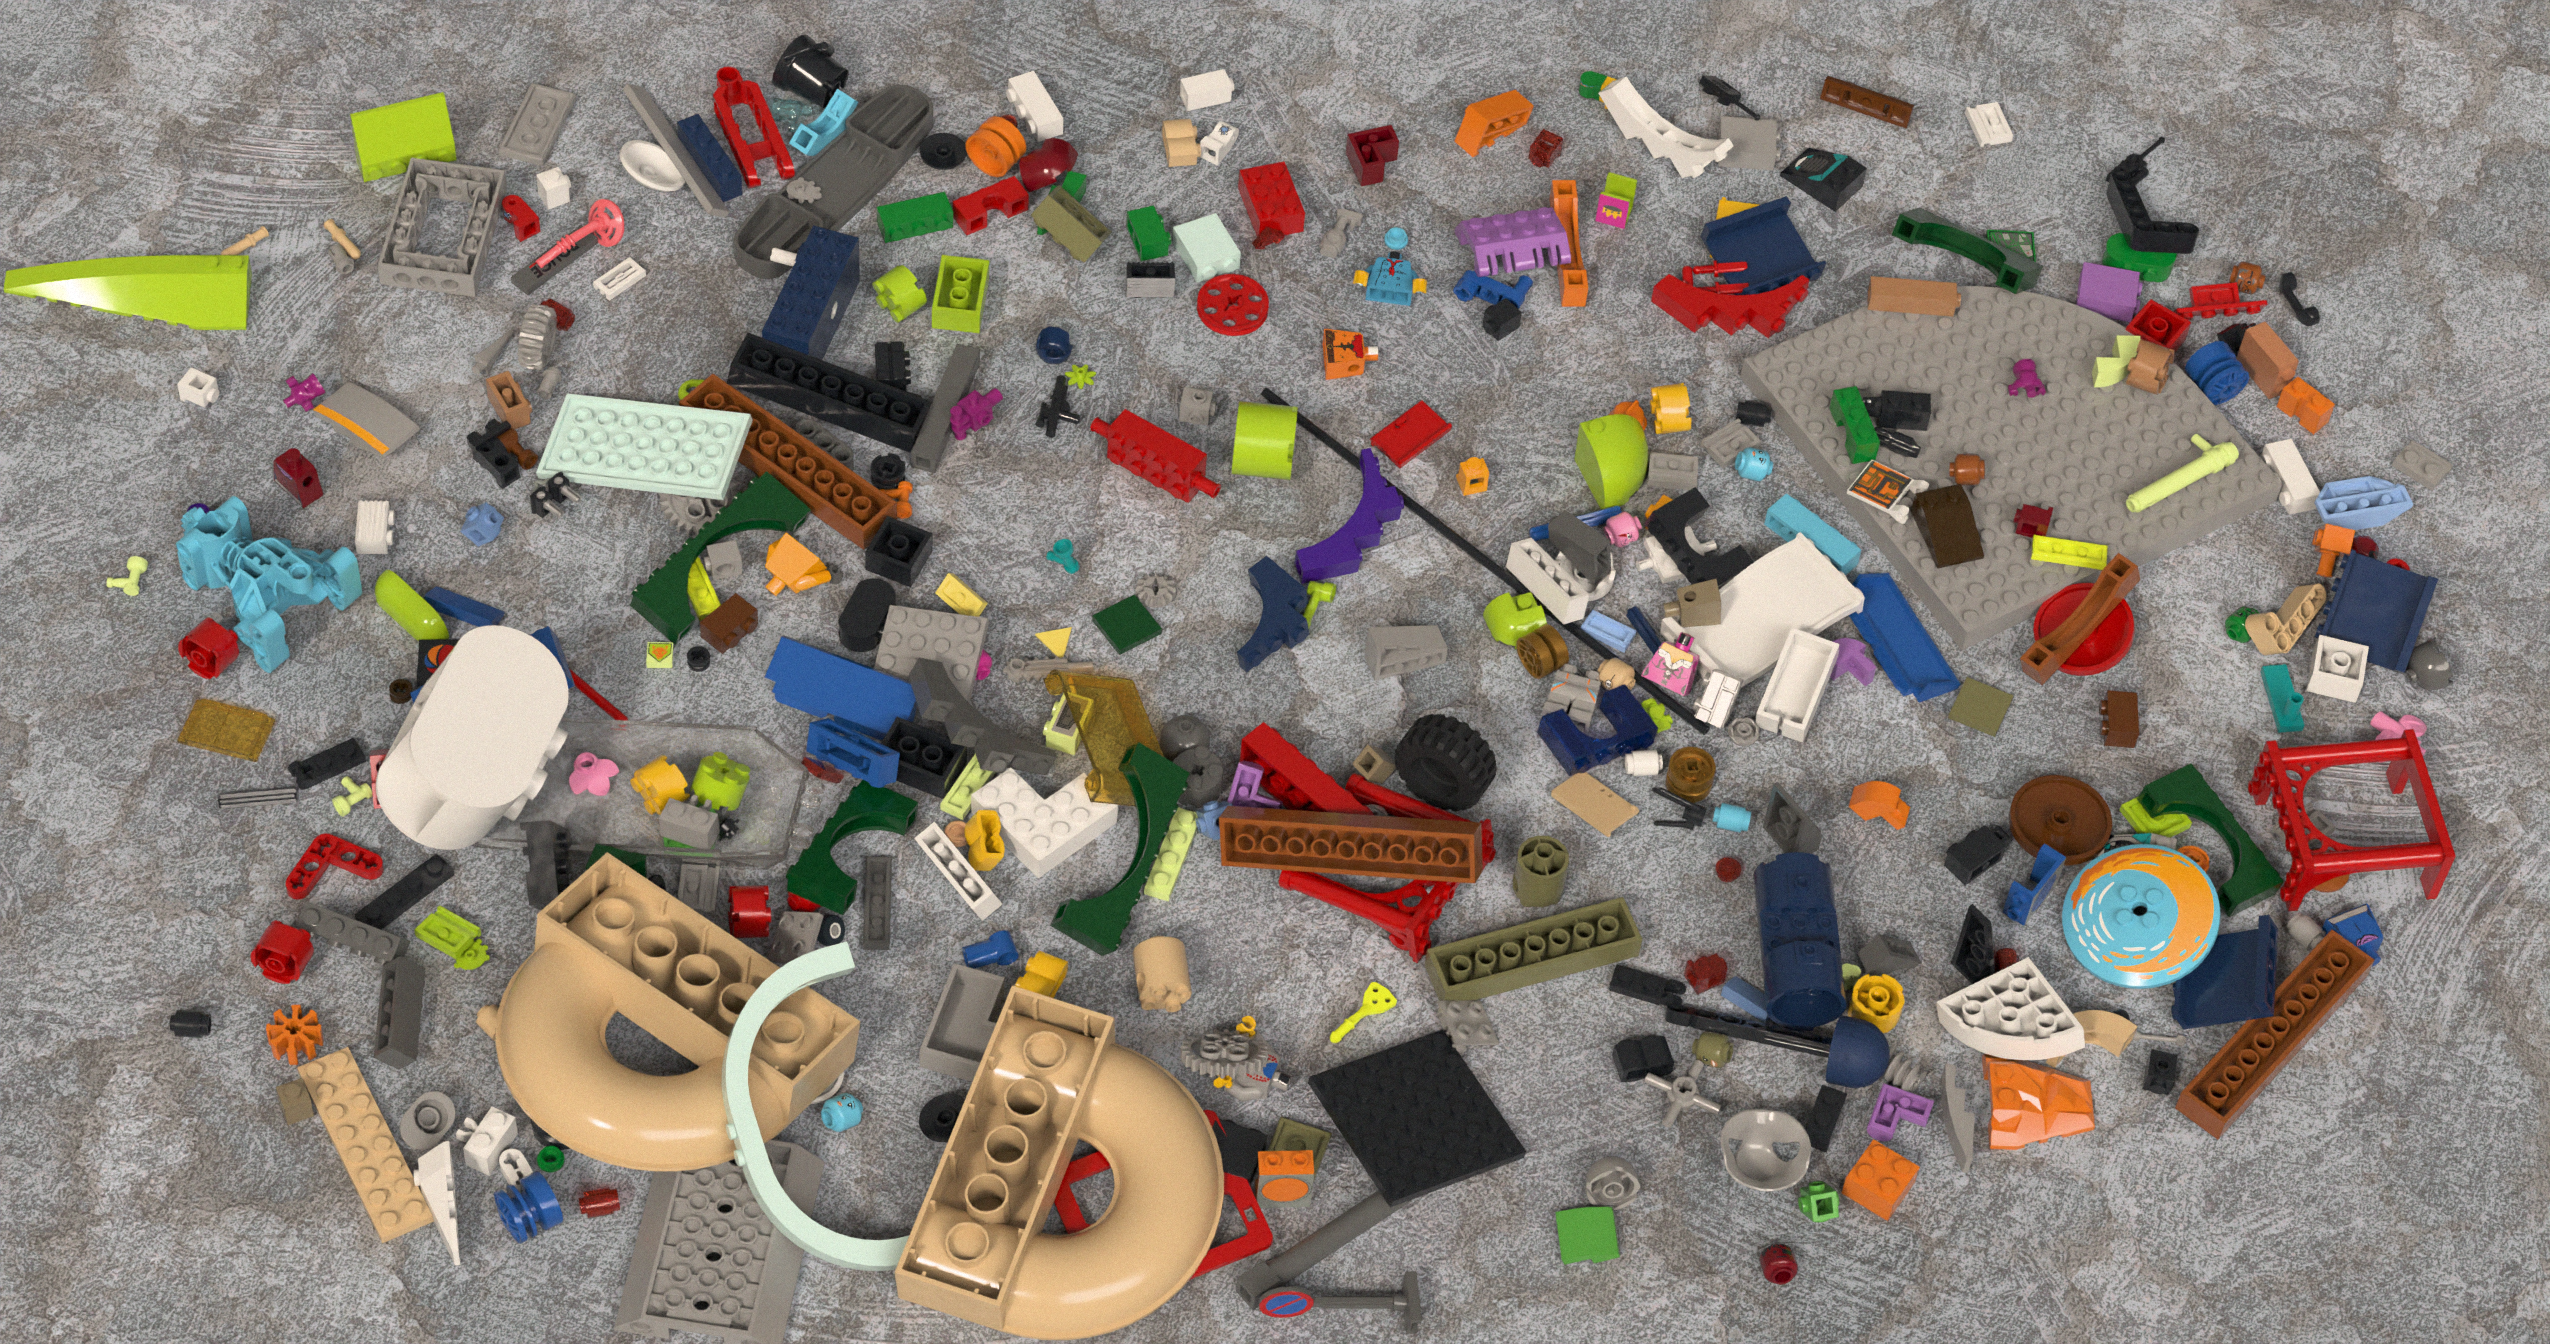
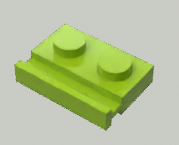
M440 905L434 914L431 913L414 930L417 938L454 959H457L474 943L473 940L476 937L481 936L479 927Z

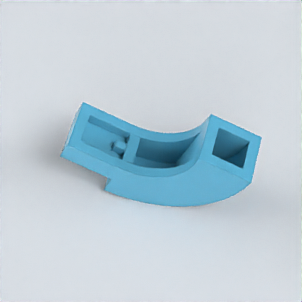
M837 89L823 113L810 124L805 125L801 123L789 144L808 156L817 155L846 129V119L853 113L859 102Z

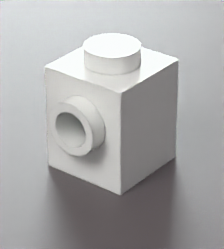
M559 167L536 175L538 194L548 210L570 202L569 188H571V182L566 174H562Z

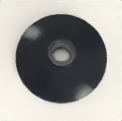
M950 133L930 135L920 146V156L923 162L939 170H948L959 166L967 155L964 141Z
M942 1094L927 1102L919 1116V1126L922 1133L932 1141L948 1142L965 1099L956 1094Z

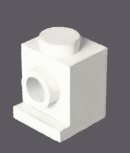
M190 368L177 384L180 400L184 402L189 400L202 407H206L209 402H216L219 396L216 378L194 368Z

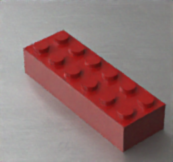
M1263 722L1242 738L1240 762L1249 761L1259 764L1264 768L1260 787L1276 800L1282 801V805L1287 810L1374 815L1371 809L1358 802L1350 791L1340 787L1331 775L1325 774L1317 767L1313 760L1307 759L1302 755L1294 744L1288 743L1283 739L1275 728H1270Z

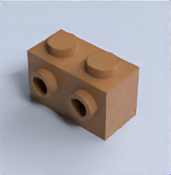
M506 371L487 378L488 399L502 423L507 420L514 430L530 424L531 404L527 398H524L519 383L514 381L510 372Z

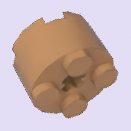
M2141 339L2136 351L2138 353L2137 357H2132L2129 362L2127 371H2130L2126 384L2158 395V393L2162 392L2168 380L2169 364L2173 365L2175 351Z

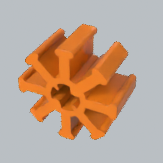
M292 1005V1018L288 1019L282 1014V1010L278 1009L273 1013L275 1025L268 1023L266 1025V1033L273 1056L280 1060V1057L287 1052L289 1064L298 1065V1051L302 1050L308 1056V1060L311 1061L317 1056L314 1044L323 1046L324 1038L321 1024L318 1023L317 1013L311 1009L310 1013L303 1017L301 1005Z

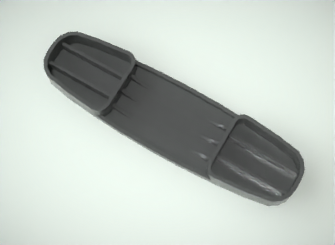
M897 84L887 87L848 116L846 119V129L812 158L778 193L766 195L745 219L734 235V258L737 265L749 274L761 279L777 278L792 269L793 266L771 261L770 257L773 248L797 253L801 244L806 241L813 225L836 232L839 231L893 178L933 128V103L931 99L914 87ZM799 177H803L804 181H814V187L821 188L819 193L822 194V198L814 200L813 203H809L808 200L799 203L794 198L789 200L786 191L787 185L794 180H798Z

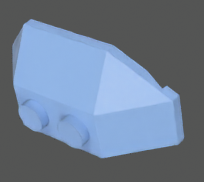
M2372 476L2325 483L2314 502L2325 524L2352 530L2383 526L2413 506V502L2404 485L2398 483L2395 485L2387 480Z

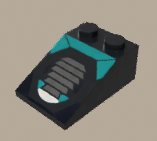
M1807 148L1780 173V176L1836 212L1863 187L1867 168L1849 156Z

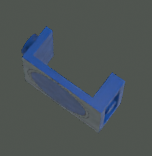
M2044 844L2038 852L2030 879L2038 885L2033 891H2030L2014 881L2011 884L2003 913L2011 920L2025 926L2057 886L2066 857Z

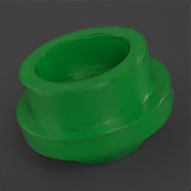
M555 1146L544 1147L537 1156L539 1168L547 1173L557 1172L565 1163L563 1152ZM549 1159L556 1160L554 1162H547Z

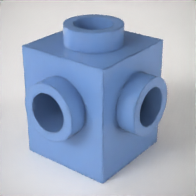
M487 502L479 506H473L467 511L465 515L466 520L460 532L479 547L493 541L498 536L504 517Z
M1210 801L1203 804L1202 809L1196 810L1198 818L1195 819L1198 831L1204 836L1212 838V840L1220 839L1219 817L1227 806L1233 805L1226 801L1219 803L1218 801Z

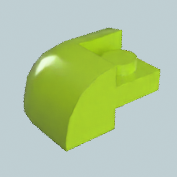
M1509 592L1502 594L1492 600L1483 612L1485 622L1497 642L1500 640L1507 645L1515 646V649H1517L1516 643L1520 637L1547 624L1543 608L1537 605L1531 592L1511 597Z

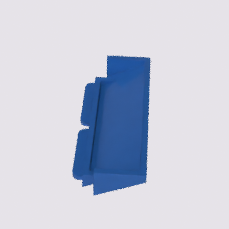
M1889 573L1859 574L1852 585L1859 588L1865 597L1863 610L1859 614L1854 612L1849 616L1864 640L1870 644L1873 654L1894 687L1900 691L1903 697L1913 694L1919 703L1958 689L1961 685Z
M785 635L781 637L764 677L776 682L772 692L775 693L777 702L820 718L826 717L828 713L834 715L835 722L879 740L885 738L896 717L913 722L918 707L910 681Z

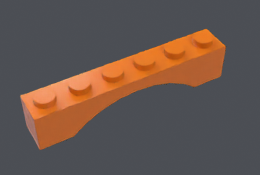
M1552 180L1549 198L1550 207L1553 208L1566 231L1571 254V263L1560 265L1558 262L1557 264L1561 306L1585 307L1588 281L1579 243L1576 180Z

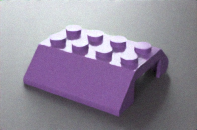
M1542 207L1531 211H1517L1516 213L1505 215L1496 214L1485 218H1472L1461 221L1455 228V234L1460 244H1469L1474 252V270L1478 277L1489 276V270L1491 275H1497L1496 255H1502L1503 268L1506 273L1512 272V268L1514 272L1535 269V264L1537 268H1542L1544 266V259L1541 248L1547 247L1551 266L1557 265L1558 262L1560 265L1571 263L1566 231L1552 207Z

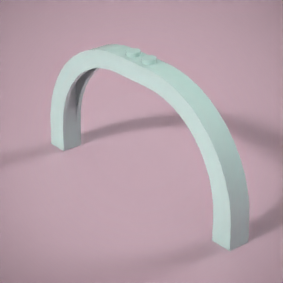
M843 942L812 951L788 962L759 986L740 1012L729 1034L722 1064V1096L728 1120L726 1132L729 1139L734 1140L737 1149L734 1150L735 1161L738 1166H742L750 1190L758 1205L768 1219L789 1240L811 1255L842 1267L863 1271L896 1270L910 1235L887 1240H864L845 1236L818 1224L790 1200L774 1175L749 1095L748 1065L750 1052L761 1024L778 1004L793 993L815 983L850 974L855 965L848 943Z

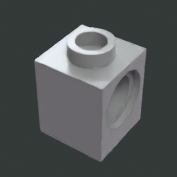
M736 540L706 546L707 556L703 557L705 570L711 572L713 580L742 574V559Z

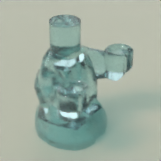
M774 98L772 117L775 122L783 119L788 120L789 132L797 131L799 127L797 120L801 115L812 116L813 107L805 106V104L797 100Z

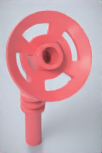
M609 199L596 201L589 212V223L570 235L566 234L565 238H561V242L557 241V245L535 262L540 268H543L562 252L566 253V249L570 250L571 245L574 247L575 242L590 233L598 237V243L602 246L611 247L617 245L624 234V218L621 210ZM605 207H607L612 212V214L614 215V219H611L610 216L606 212H604ZM614 227H616L615 234L612 237V239H610L609 236L612 235ZM595 231H596L599 235H601V239L597 236V234L595 233Z

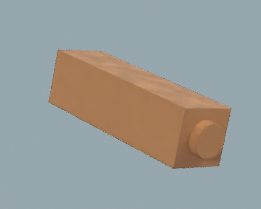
M1871 276L1867 291L1868 310L1953 317L1955 308L1960 307L1961 293H1957V283Z

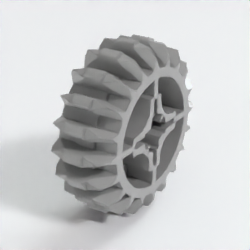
M532 304L528 308L524 321H522L518 338L519 344L517 346L518 361L522 367L531 370H543L548 365V360H550L551 353H553L557 330V315L554 308L540 304Z

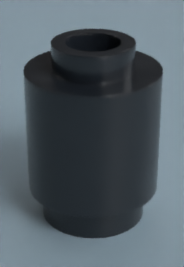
M1745 400V402L1739 401L1736 419L1739 418L1741 424L1764 427L1765 423H1770L1772 409L1767 408V403Z
M177 1010L175 1015H171L170 1031H174L175 1037L202 1038L203 1035L209 1036L212 1023L211 1014H205L204 1011Z

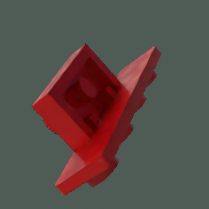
M2236 282L2192 286L2189 288L2192 307L2177 308L2173 312L2187 320L2193 319V316H2201L2202 319H2208L2224 313L2225 317L2238 315V312L2244 311L2248 315L2257 314L2268 304L2267 300L2240 302Z

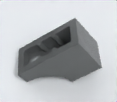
M1880 934L1857 952L1862 961V968L1868 974L1876 976L1887 975L1893 971L1905 968L1914 969L1921 963L1910 941Z

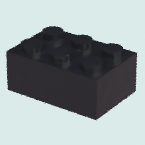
M896 717L881 743L900 753L896 781L944 799L967 762V746L952 744L948 736L900 717Z

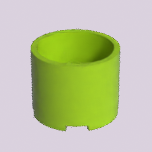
M1239 401L1231 474L1290 480L1298 407Z

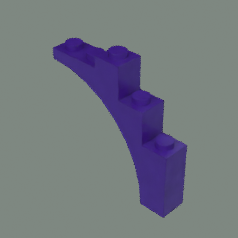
M1371 448L1361 450L1359 466L1363 478V495L1354 514L1332 536L1315 545L1296 550L1294 565L1301 584L1309 583L1311 580L1319 581L1358 572L1359 564L1363 561L1361 549L1379 546L1380 537L1384 533L1382 523L1400 519L1401 510L1404 509L1403 497L1401 494L1398 495L1395 486L1387 487L1385 477H1381L1379 472L1380 463L1378 457L1373 456Z

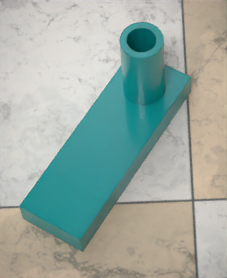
M2287 665L2262 666L2260 673L2278 733L2303 731L2305 725L2300 709L2304 698L2300 693L2294 691Z

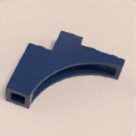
M1267 555L1248 569L1250 583L1263 601V611L1256 631L1249 641L1237 651L1240 668L1246 673L1253 667L1258 666L1271 653L1278 651L1283 644L1292 649L1310 635L1307 619L1299 613L1309 604L1306 588Z

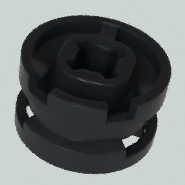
M888 453V456L879 455L872 461L871 482L874 487L879 490L898 489V486L895 487V485L906 481L905 462L900 459V456Z

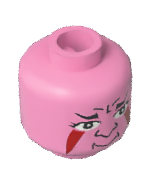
M1626 511L1608 518L1606 526L1603 527L1606 538L1610 540V545L1614 544L1619 548L1637 541L1639 530L1642 529L1638 517H1632Z

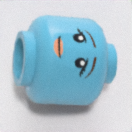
M1747 447L1740 451L1736 457L1735 469L1738 470V474L1742 478L1762 481L1766 475H1770L1772 472L1773 462L1770 461L1767 451Z
M842 1093L825 1101L821 1111V1118L827 1128L836 1132H842L859 1124L863 1106L860 1100L853 1095Z

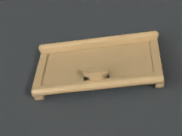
M1582 767L1579 768L1578 773L1554 788L1551 793V797L1607 837L1611 836L1613 830L1639 813L1638 807L1631 805L1588 774Z

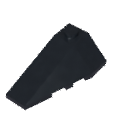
M1973 904L1968 907L1951 964L1972 984L1996 973V949L1992 924Z

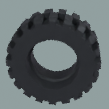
M1430 714L1418 718L1397 745L1394 754L1396 770H1399V776L1401 780H1405L1406 786L1416 792V796L1420 799L1427 800L1428 804L1432 806H1440V809L1460 811L1476 805L1494 780L1497 766L1494 752L1489 749L1488 742L1480 737L1481 734L1476 730H1472L1467 723H1461L1452 716L1445 717V714Z

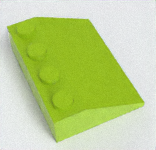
M444 92L350 114L356 160L364 182L407 172L411 158L447 163L457 160Z

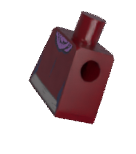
M291 448L273 461L274 481L303 509L323 496L316 468L298 449Z

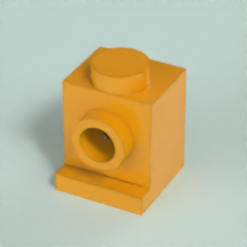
M1471 457L1467 461L1460 463L1456 479L1463 496L1487 491L1489 470L1483 458ZM1477 478L1478 483L1470 484V480Z

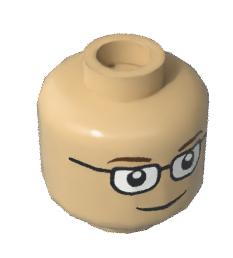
M1619 658L1605 660L1597 671L1599 672L1601 686L1616 695L1623 694L1625 691L1629 692L1636 682L1634 679V668Z

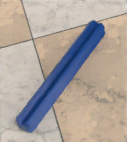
M1616 505L1575 517L1588 526L1593 527L1605 524L1608 518L1622 513L1620 506ZM1549 523L1531 527L1529 530L1530 537L1534 541L1549 538Z

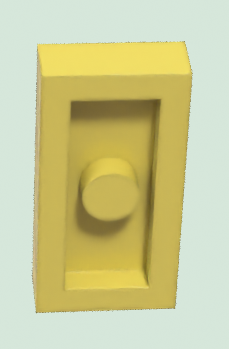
M948 573L936 591V594L961 615L979 617L988 604L954 573Z

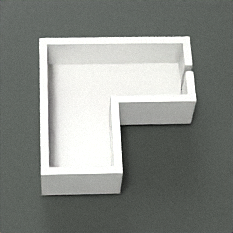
M1010 767L971 795V813L974 815L978 810H995L1000 818L1001 830L999 835L1004 845L1038 879L1117 823L1118 805L1104 791L1099 793V787L1085 773H1082L1044 800Z

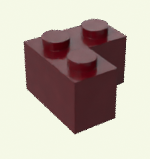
M1392 125L1347 134L1346 155L1361 187L1383 182L1385 163L1397 160L1399 140Z

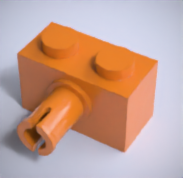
M2324 524L2318 530H2315L2312 545H2316L2314 551L2321 553L2316 575L2332 578L2336 557L2343 558L2344 553L2350 554L2355 530L2330 524Z

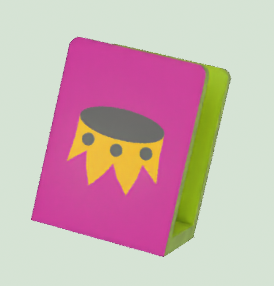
M1609 172L1605 191L1601 192L1599 196L1595 221L1625 229L1633 208L1637 180Z

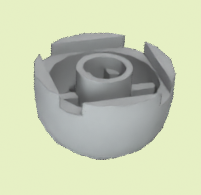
M1608 1156L1598 1159L1591 1165L1586 1174L1585 1190L1590 1203L1595 1207L1613 1205V1210H1618L1629 1206L1638 1197L1637 1192L1640 1190V1182L1633 1165L1624 1158Z

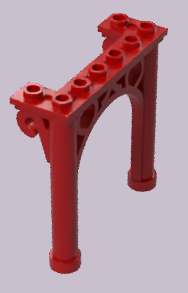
M1357 773L1350 776L1345 790L1350 791L1358 802L1366 805H1380L1387 813L1397 817L1473 822L1370 782L1364 776ZM1487 818L1485 821L1480 820L1479 822L1481 823L1483 869L1488 863L1493 861L1496 854L1491 820ZM1282 870L1279 877V886L1283 889L1298 891L1370 920L1390 932L1389 939L1392 944L1401 950H1409V956L1416 963L1420 961L1423 955H1426L1427 949L1431 948L1430 925L1440 917L1442 908L1447 901L1452 900L1455 890L1460 882L1414 879L1400 889L1387 893L1372 894L1358 891L1313 872ZM1435 885L1428 894L1426 889L1430 886ZM1411 896L1422 898L1419 904L1414 907H1407L1403 904V900ZM1397 902L1398 909L1387 904Z

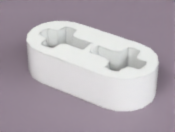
M507 1149L500 1155V1169L508 1184L514 1185L521 1193L519 1177L522 1176L523 1178L533 1173L519 1150ZM512 1159L513 1162H516L517 1169L514 1170L513 1166L510 1163L508 1164L507 1161Z

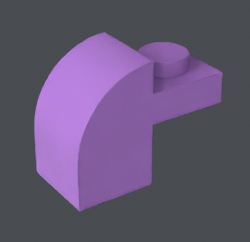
M1840 638L1832 641L1839 644V653L1830 678L1835 680L1849 671L1865 687L1873 682L1876 666L1870 658L1864 656L1866 645L1851 638Z

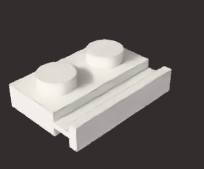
M1998 102L1977 105L1976 108L1972 109L1966 107L1965 115L1980 147L1988 143L1995 145L2012 142L2013 134Z

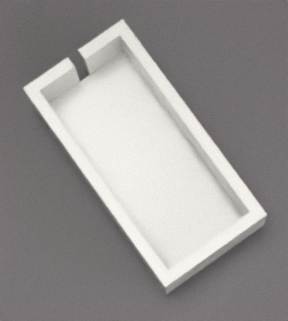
M1791 628L1756 713L1758 727L1777 733L1778 729H1780L1783 736L1804 742L1837 661L1839 653L1838 643Z

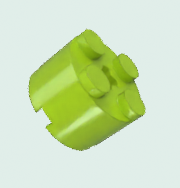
M904 265L894 267L872 283L878 294L875 297L878 305L882 309L887 307L892 318L897 323L927 303L923 288L918 290L915 282L918 280Z
M714 752L713 756H706L701 759L690 790H694V795L698 796V801L703 805L708 799L712 801V809L719 810L720 806L728 807L727 811L737 809L741 803L750 780L749 773L751 770L745 764L728 759V756L722 752Z

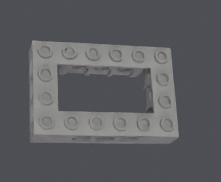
M411 158L378 262L380 284L476 297L501 212L502 200L505 198L507 191L505 170ZM431 198L473 203L472 209L468 211L467 226L462 231L463 239L461 246L457 247L458 259L447 258L445 255L432 256L421 254V252L415 253Z

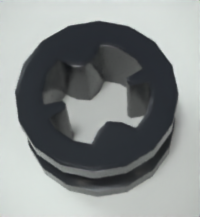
M702 646L692 647L687 653L688 667L695 672H702L708 669L710 666L709 651Z

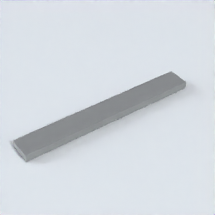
M627 83L623 89L624 93L709 215L726 218L730 211L645 88Z

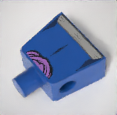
M2367 903L2325 920L2322 927L2326 932L2325 936L2331 930H2334L2375 959L2372 967L2380 962L2381 958L2376 951L2379 950L2383 941V934Z

